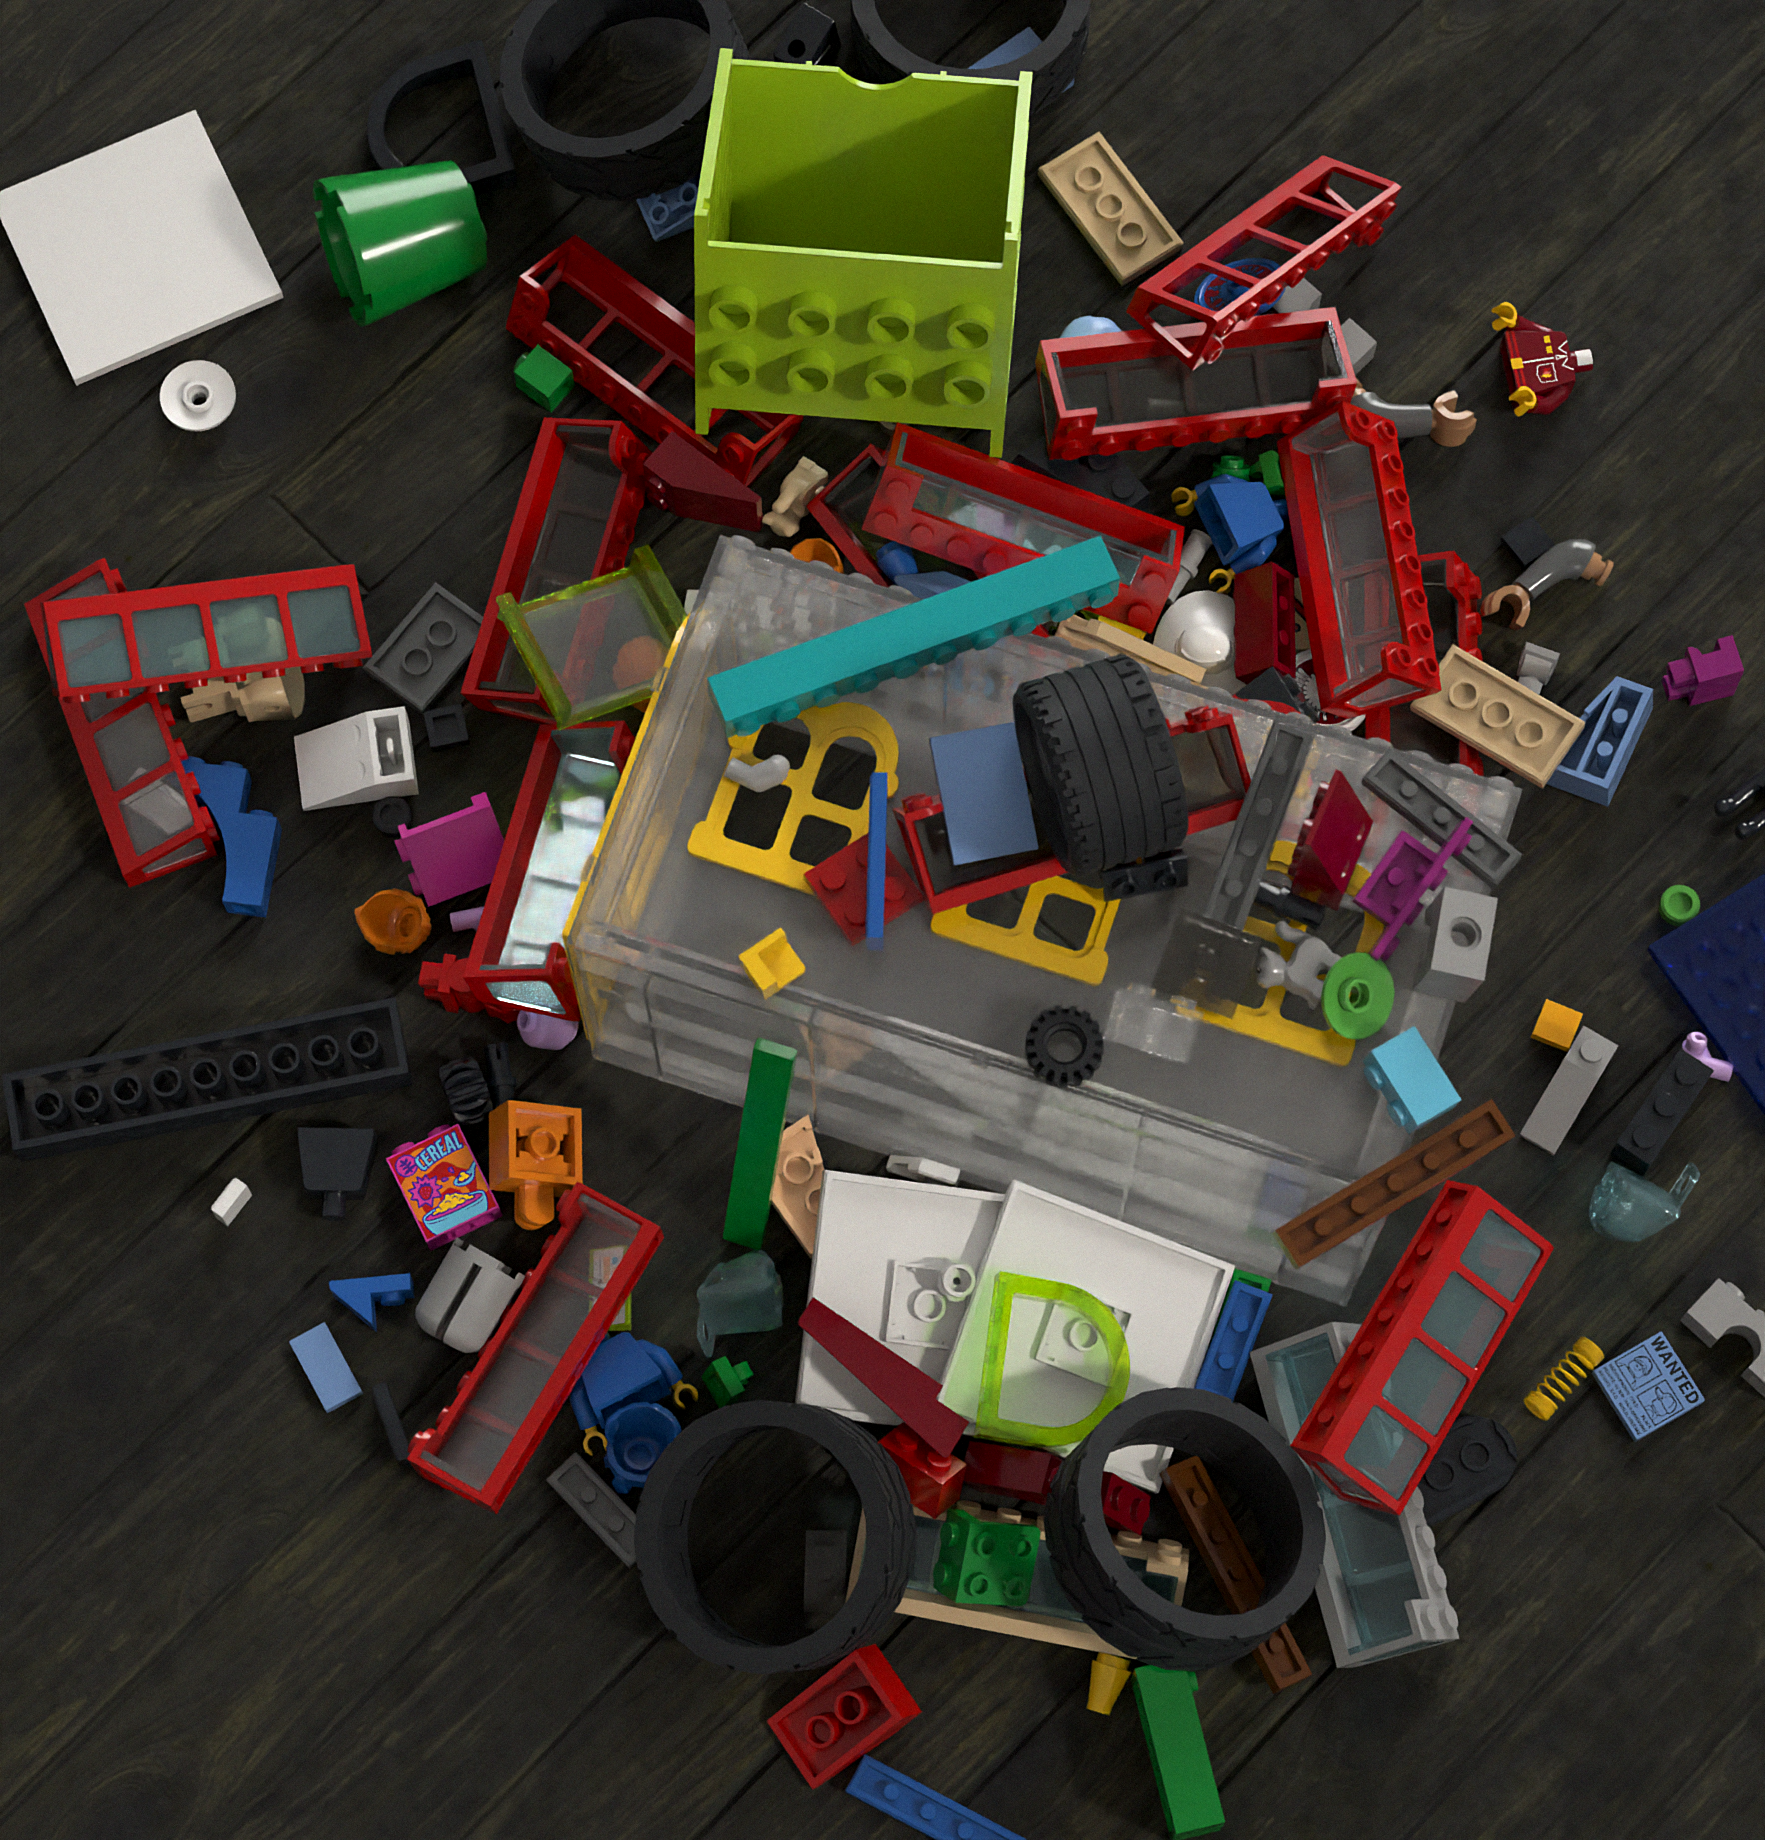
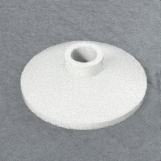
M203 360L189 361L173 369L163 381L160 390V403L166 417L177 427L188 431H205L218 426L230 415L236 400L235 386L230 375L219 365ZM199 397L206 399V402L201 405L193 404Z

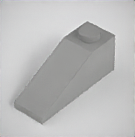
M1583 1026L1519 1136L1554 1156L1618 1045Z

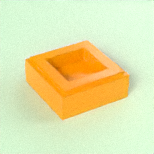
M1546 999L1531 1038L1568 1052L1583 1014Z

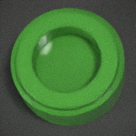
M1685 885L1671 886L1663 893L1659 901V912L1662 918L1674 926L1689 924L1694 920L1700 909L1698 895L1693 889Z

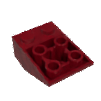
M1335 769L1330 783L1321 781L1309 817L1305 819L1298 835L1287 875L1294 877L1291 888H1293L1292 893L1321 905H1327L1328 908L1338 911L1369 837L1373 821L1343 772Z

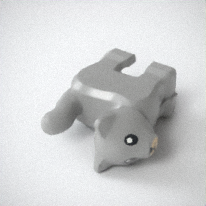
M1279 921L1275 925L1276 933L1283 940L1294 943L1296 947L1288 962L1279 954L1261 947L1259 949L1260 955L1256 957L1254 964L1257 976L1256 983L1265 989L1276 985L1283 986L1287 991L1303 997L1307 1001L1308 1007L1314 1010L1321 1001L1323 982L1319 981L1316 977L1320 974L1327 975L1331 967L1341 957L1332 953L1328 946L1319 938L1313 937L1299 929L1291 928L1285 921Z

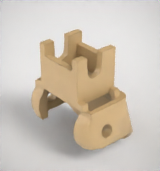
M252 603L241 606L228 613L225 617L218 618L219 624L213 627L220 665L222 667L288 658L282 626L274 619L265 618L260 604ZM205 638L167 648L170 660H174L172 662L176 673L210 668ZM300 666L285 668L286 676L262 678V671L246 673L247 681L224 683L223 676L207 678L208 686L192 688L194 694L181 697V701L191 723L233 710H237L239 716H247L249 723L253 721L295 720L302 714L304 707L305 682Z

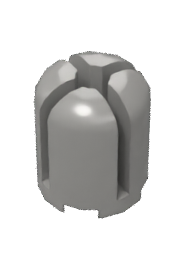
M456 1237L417 1305L415 1317L420 1327L428 1334L443 1340L444 1343L461 1352L474 1353L479 1352L488 1337L492 1336L501 1320V1314L505 1307L509 1306L525 1276L518 1272L515 1279L508 1276L512 1270L510 1267L472 1245H469L466 1251L462 1250L460 1247L464 1241Z

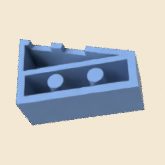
M1616 676L1584 710V714L1579 718L1585 722L1584 729L1546 784L1608 807L1653 709V689Z

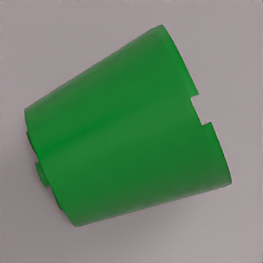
M451 160L326 177L315 180L313 183V198L315 202L319 200L321 202L322 211L316 212L315 217L327 263L340 297H349L353 307L349 308V314L360 327L380 320L486 268L487 234L480 220L475 194L459 167Z

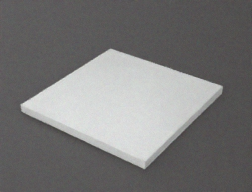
M196 110L0 191V220L76 386L284 298Z
M830 1170L822 1171L807 1305L814 1297L939 1383L970 1296H965L964 1300L958 1302L949 1300L946 1294L940 1293L937 1287V1278L941 1276V1268L949 1262H956V1264L964 1262L973 1269L976 1280L1005 1194ZM955 1277L953 1283L959 1285L960 1279ZM804 1330L796 1404L820 1406L822 1409L826 1408L851 1418L853 1421L898 1426L904 1422ZM968 1423L962 1434L1016 1441L972 1423Z
M1013 1179L1009 1183L976 1277L975 1287L968 1299L939 1382L943 1385V1388L936 1399L969 1421V1423L1065 1459L1109 1412L1120 1403L1145 1391L1167 1387L1169 1389L1174 1387L1194 1389L1235 1265ZM1154 1444L1128 1446L1110 1452L1103 1471L1112 1472L1133 1486L1156 1494L1159 1493L1162 1484L1159 1473L1167 1468L1174 1448Z

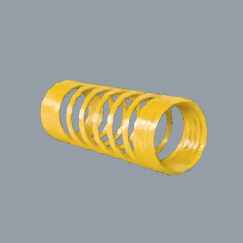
M1580 1337L1572 1345L1574 1352L1567 1351L1565 1353L1566 1360L1559 1359L1558 1361L1559 1368H1551L1552 1376H1544L1545 1384L1537 1383V1391H1530L1528 1396L1523 1399L1526 1407L1539 1419L1548 1421V1418L1555 1413L1554 1409H1558L1557 1405L1541 1392L1540 1385L1548 1388L1557 1399L1565 1402V1398L1548 1384L1547 1377L1555 1380L1564 1391L1572 1394V1390L1555 1376L1554 1370L1562 1372L1571 1383L1579 1386L1576 1378L1563 1369L1561 1362L1568 1363L1581 1377H1587L1582 1369L1570 1361L1568 1354L1575 1355L1590 1370H1594L1593 1366H1597L1604 1359V1354L1600 1348L1588 1338Z

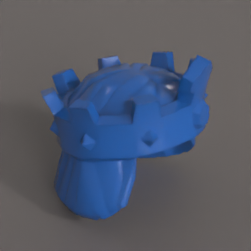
M649 1401L632 1402L618 1408L616 1412H613L607 1418L605 1436L608 1442L604 1463L605 1468L609 1467L615 1476L611 1483L618 1494H628L632 1486L644 1488L651 1468L667 1445L673 1442V1439L682 1432L677 1418L667 1408H663L662 1405L657 1403L650 1405Z

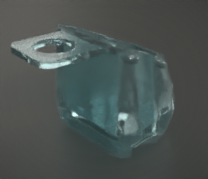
M1611 1162L1608 1165L1605 1176L1596 1185L1589 1205L1590 1223L1594 1226V1231L1602 1238L1633 1243L1655 1234L1679 1218L1681 1214L1680 1207L1698 1181L1700 1172L1696 1165L1690 1162L1669 1193L1629 1169ZM1690 1175V1179L1687 1186L1680 1193L1684 1181Z
M753 1250L726 1263L721 1262L717 1264L706 1281L697 1290V1297L700 1303L697 1338L706 1357H712L715 1335L717 1334L721 1336L723 1334L764 1332L783 1326L781 1311L782 1307H784V1295L781 1278L775 1271L772 1258L765 1251ZM704 1323L707 1326L708 1341L705 1338Z

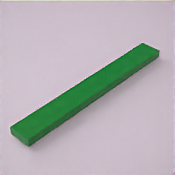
M761 1037L757 1038L752 1053L722 1238L758 1251L761 1250L765 1240L798 1052L794 1048Z

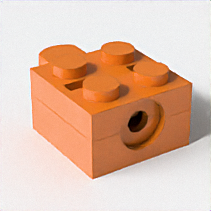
M507 1100L489 1113V1190L514 1192L516 1223L524 1229L537 1230L554 1219V1197H561L567 1189L572 1190L577 1181L583 1184L582 1112L580 1108Z

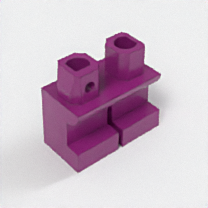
M1733 635L1717 639L1713 652L1702 655L1697 648L1687 647L1683 659L1668 662L1666 666L1667 675H1664L1661 681L1668 701L1687 697L1689 706L1733 696L1744 672Z

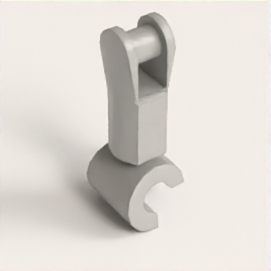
M1526 642L1517 668V676H1520L1518 683L1540 694L1542 686L1549 682L1554 672L1560 653Z

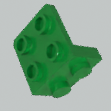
M948 1509L946 1521L942 1525L940 1532L941 1548L938 1562L933 1569V1588L955 1603L1025 1605L1029 1598L1041 1532L1039 1528L1031 1524L981 1522L962 1509Z

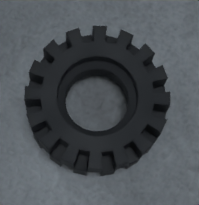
M1062 1005L1054 1006L1052 1011H1048V1009L1042 1011L1038 1019L1034 1018L1030 1030L1027 1031L1025 1053L1029 1067L1033 1068V1074L1038 1079L1042 1077L1045 1080V1084L1050 1086L1053 1083L1059 1084L1060 1088H1067V1085L1074 1084L1077 1087L1082 1085V1081L1086 1078L1088 1080L1092 1078L1095 1070L1099 1069L1104 1051L1103 1033L1099 1030L1100 1025L1096 1020L1093 1021L1090 1018V1013L1085 1010L1083 1012L1077 1011V1006L1069 1005V1009H1063ZM1068 1031L1079 1038L1082 1050L1076 1059L1070 1062H1059L1052 1058L1048 1052L1047 1044L1055 1033Z

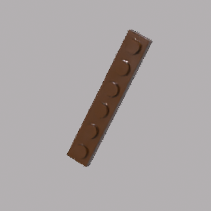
M1491 1099L1277 1228L1272 1235L1296 1271L1504 1145L1516 1135Z
M1193 1456L1165 1468L1159 1475L1231 1614H1243L1256 1609L1265 1583L1200 1458ZM1286 1623L1272 1633L1256 1649L1251 1651L1273 1694L1312 1675Z

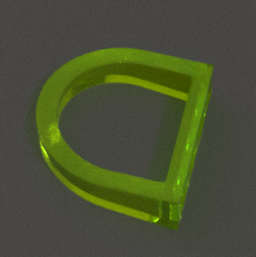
M1000 1271L994 1277L974 1438L1040 1448H1059L1082 1441L1114 1407L1122 1403L1125 1397L1130 1377V1355L1124 1333L1111 1311L1089 1292L1062 1282ZM1013 1297L1070 1308L1084 1316L1100 1334L1109 1360L1107 1386L1097 1406L1081 1421L1068 1426L1047 1427L1000 1419L998 1417Z

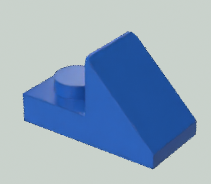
M410 1273L329 1281V1288L334 1298L375 1332H377L376 1301H381L383 1306H397L404 1304L405 1299L415 1298L414 1282Z

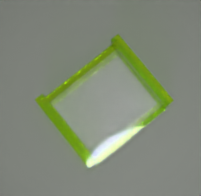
M649 544L636 548L629 567L519 605L511 592L496 598L500 608L497 618L504 622L557 721L556 726L558 730L652 697L672 642L681 624L687 617L682 604Z

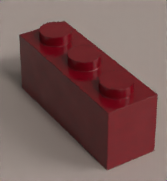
M1274 562L1235 574V591L1233 592L1235 625L1233 634L1235 638L1234 671L1236 679L1247 685L1273 666L1283 677L1289 673L1295 680L1294 575Z

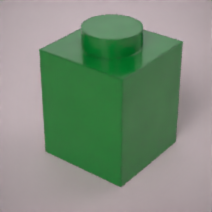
M539 345L530 354L528 352L524 353L514 366L513 372L516 387L550 413L575 387L573 370Z

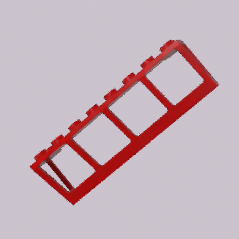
M1322 155L1138 286L1126 312L1192 371L1205 361L1211 364L1224 350V346L1221 344L1223 339L1232 332L1239 321H1249L1262 304H1272L1280 296L1284 288L1287 286L1295 287L1304 278L1307 271L1310 269L1317 271L1333 252L1340 254L1344 251L1352 238L1353 243L1358 247L1364 244L1368 246L1374 244L1384 231V228L1381 227L1383 221L1397 207L1394 201L1401 186L1396 182ZM1336 172L1384 190V192L1356 211L1329 188L1328 182L1333 173ZM1317 192H1320L1333 205L1315 199L1311 196ZM1299 205L1342 221L1311 245H1304L1265 230ZM1253 238L1296 254L1295 257L1264 279L1255 278L1219 263ZM1205 272H1210L1250 288L1220 311H1213L1175 296L1177 292ZM1163 304L1204 321L1206 329L1194 353H1190L1149 316V313Z
M577 235L572 236L519 277L505 328L534 349L539 345L573 370L574 381L581 384L659 444L673 431L746 487L750 488L799 432L804 415L737 410L767 432V434L754 444L743 435L731 432L722 438L718 448H716L703 438L706 434H696V429L692 430L645 395L671 365L678 366L695 379V323ZM558 261L557 268L542 285L534 280ZM560 282L568 284L606 313L579 344L546 321L550 307L548 295ZM614 322L623 325L663 355V358L637 387L633 386L588 352ZM714 408L711 411L709 430L728 409ZM773 439H776V441L771 445V447L752 467L757 453L761 449H763L767 444H769Z

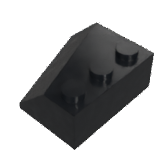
M1043 435L1020 452L1011 462V464L1143 512L1148 510L1150 492L1116 453L1108 456L1100 454L1086 455L1073 460H1064L1063 458L1050 460L1046 436ZM1070 539L1071 541H1073V542L1076 543V544L1080 543V542H1077V541H1075V540Z

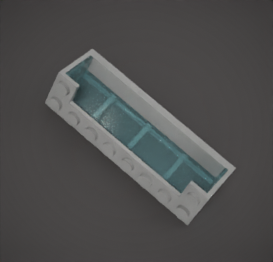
M1330 1322L1249 1352L1268 1421L1287 1440L1285 1442L1286 1445L1290 1446L1362 1324ZM1388 1380L1382 1390V1396L1392 1404L1388 1392L1390 1389V1381ZM1374 1405L1344 1455L1345 1461L1354 1468L1362 1465H1371L1385 1469L1402 1441L1400 1434L1401 1425ZM1299 1456L1311 1475L1320 1499L1317 1502L1318 1506L1323 1510L1326 1543L1323 1565L1319 1564L1318 1567L1321 1573L1315 1584V1590L1337 1668L1358 1667L1459 1639L1456 1629L1458 1627L1457 1614L1448 1601L1445 1590L1447 1585L1446 1576L1443 1569L1438 1565L1433 1549L1435 1547V1538L1425 1521L1422 1510L1424 1500L1419 1488L1416 1487L1400 1516L1338 1499ZM1318 1462L1341 1486L1346 1477L1332 1466Z

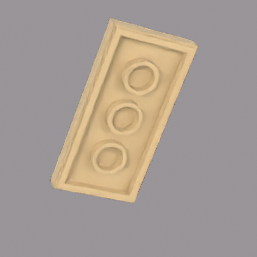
M1097 132L1038 168V176L1121 286L1183 249V241L1100 132Z
M1453 644L1439 663L1442 691L1414 700L1410 705L1411 711L1543 789L1584 729L1585 722Z

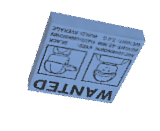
M1662 1331L1593 1370L1591 1373L1634 1442L1705 1401Z

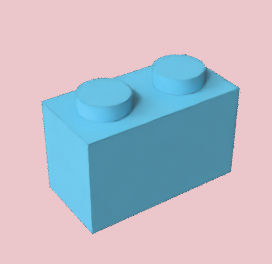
M1415 1026L1375 1048L1362 1061L1366 1066L1364 1067V1074L1368 1082L1375 1090H1381L1389 1103L1387 1110L1391 1119L1398 1127L1403 1126L1408 1135L1449 1112L1461 1101L1458 1093Z

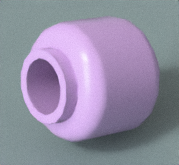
M541 996L533 997L529 1000L563 1008L559 1000L555 998ZM521 1010L517 1017V1026L524 1042L529 1046L559 1050L569 1044L576 1036L578 1021L572 1022Z

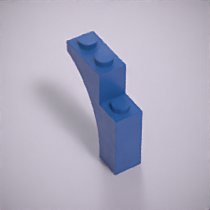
M188 756L189 759L182 761L186 773L194 772L201 793L195 795V798L202 806L207 807L210 815L221 830L225 844L227 872L222 902L228 913L266 918L282 833L278 818L273 817V814L263 810H251L250 814L246 813L252 780L248 770L243 768L241 764L230 761H223L220 765L207 764L200 758ZM174 771L170 772L168 776L173 786L183 791L177 773Z

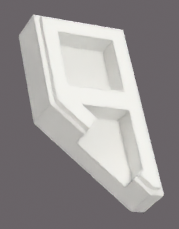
M890 1155L886 1166L888 1172L925 1184L957 1188L960 1180L959 1169L923 1157Z

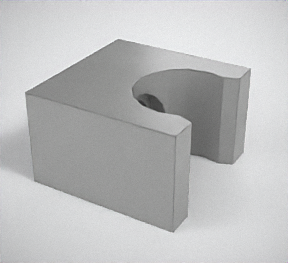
M1449 887L1442 889L1425 911L1423 924L1430 926L1429 940L1422 965L1414 976L1412 991L1459 1002H1465L1485 979L1498 898ZM1451 932L1462 933L1468 940V947L1456 945L1451 938Z

